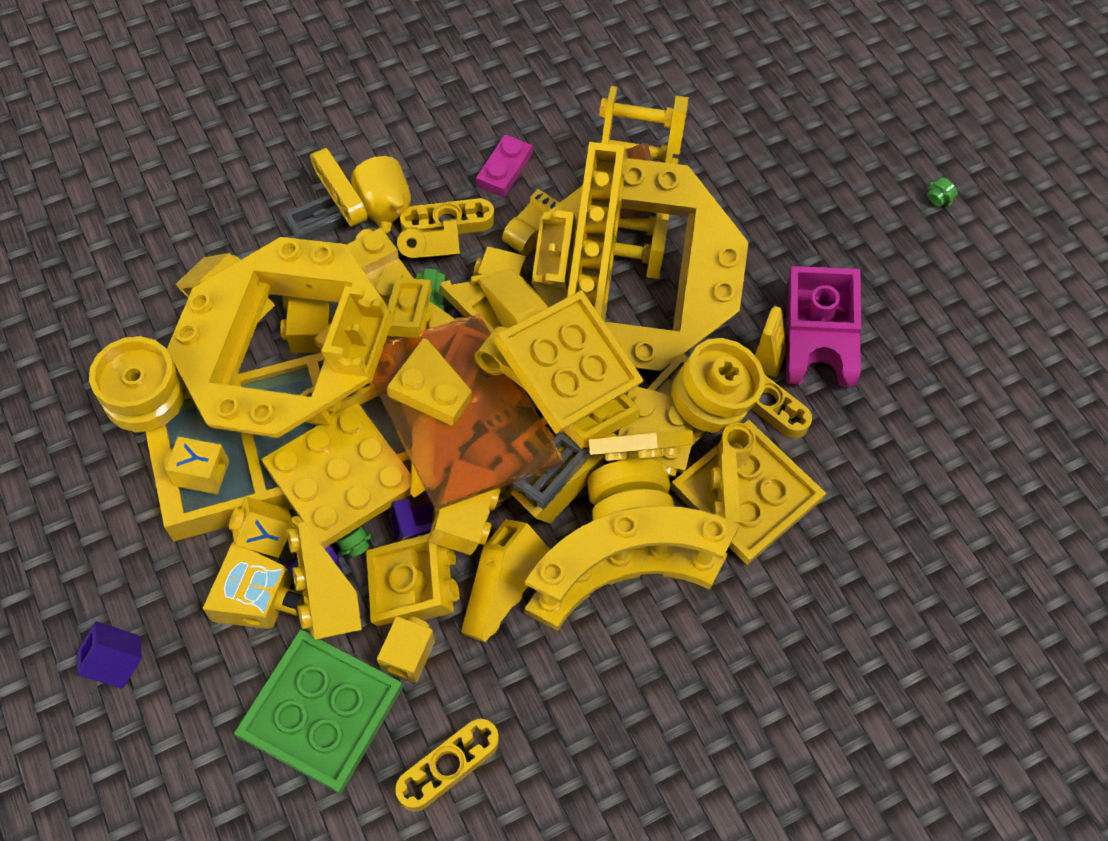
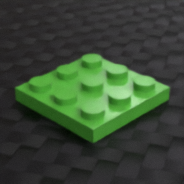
M300 629L234 734L244 742L341 795L402 691L403 684L320 639L315 640L311 634Z

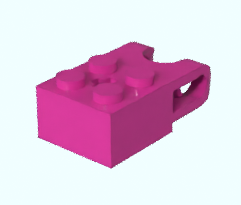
M791 266L786 286V383L802 385L807 367L812 363L822 362L829 364L836 371L839 386L856 387L861 371L860 269Z

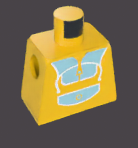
M232 542L203 606V610L212 622L271 629L280 611L299 616L298 606L304 605L303 593L289 589L292 579L287 568L252 550L236 546Z

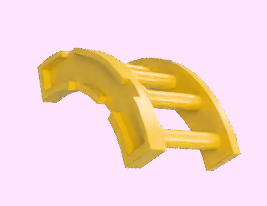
M611 86L608 98H602L599 118H605L602 143L625 145V149L639 145L610 140L613 116L663 123L664 127L670 128L668 145L661 144V147L649 146L651 158L659 160L658 162L678 164V158H672L673 154H680L689 97L676 96L674 108L667 107V110L615 103L617 87ZM657 213L656 217L649 216V219L633 216L619 219L618 228L647 232V235L653 236L652 244H645L644 247L616 242L614 256L642 260V263L648 264L646 277L659 279L669 214Z
M673 506L638 507L600 517L563 538L538 562L525 581V585L535 589L536 592L524 608V614L558 631L566 618L577 606L590 597L592 592L607 584L612 585L624 580L638 578L643 574H663V577L685 580L710 590L728 554L726 551L740 524L705 511Z

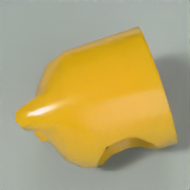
M388 156L373 157L356 166L350 180L365 207L367 216L375 221L377 226L382 228L385 234L391 231L392 222L397 220L410 206L411 193L398 160Z

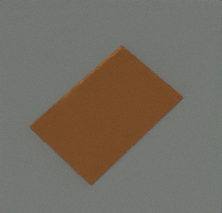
M480 314L421 331L420 338L402 337L386 342L372 380L435 510L563 465L564 462L523 388L504 373L499 376L490 375L483 371L476 363L475 353L491 334ZM423 338L429 340L472 391L470 403L454 426L387 396V386Z

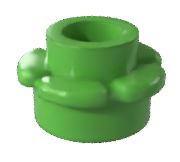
M940 177L935 182L931 181L928 184L929 192L927 196L938 207L942 205L945 207L951 206L953 199L958 195L953 183L944 177Z
M362 526L356 528L336 541L339 547L338 553L340 555L348 554L350 558L362 554L369 547L366 540L370 539L371 533L369 531L365 532Z

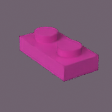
M505 134L476 177V186L505 198L533 154V145Z

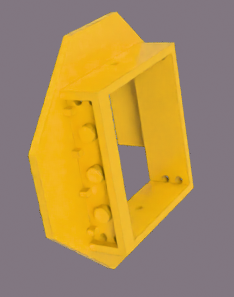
M628 158L621 208L688 216L673 330L605 322L636 369L661 372L681 352L683 354L740 311L749 242L688 165ZM583 185L551 210L543 212V215H541L532 286L551 306L566 299L568 296Z
M279 237L192 288L167 350L209 427L279 438L304 422L331 426L336 410H340L342 399L372 382L394 316L346 244ZM269 294L339 303L321 351L325 360L311 397L233 386Z

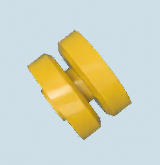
M142 336L122 338L107 345L96 355L90 366L89 383L108 418L121 429L132 432L155 430L172 420L179 413L185 400V386L167 348L156 340Z
M725 338L708 339L696 346L688 360L679 370L672 382L671 396L676 410L686 422L699 430L711 433L723 432L728 425L740 423L747 412L760 399L765 390V374L760 361L748 348L740 343Z
M634 458L609 463L596 469L587 479L589 501L594 505L592 509L593 521L615 512L638 507H674L673 499L668 494L670 482L667 468L663 463L653 459Z

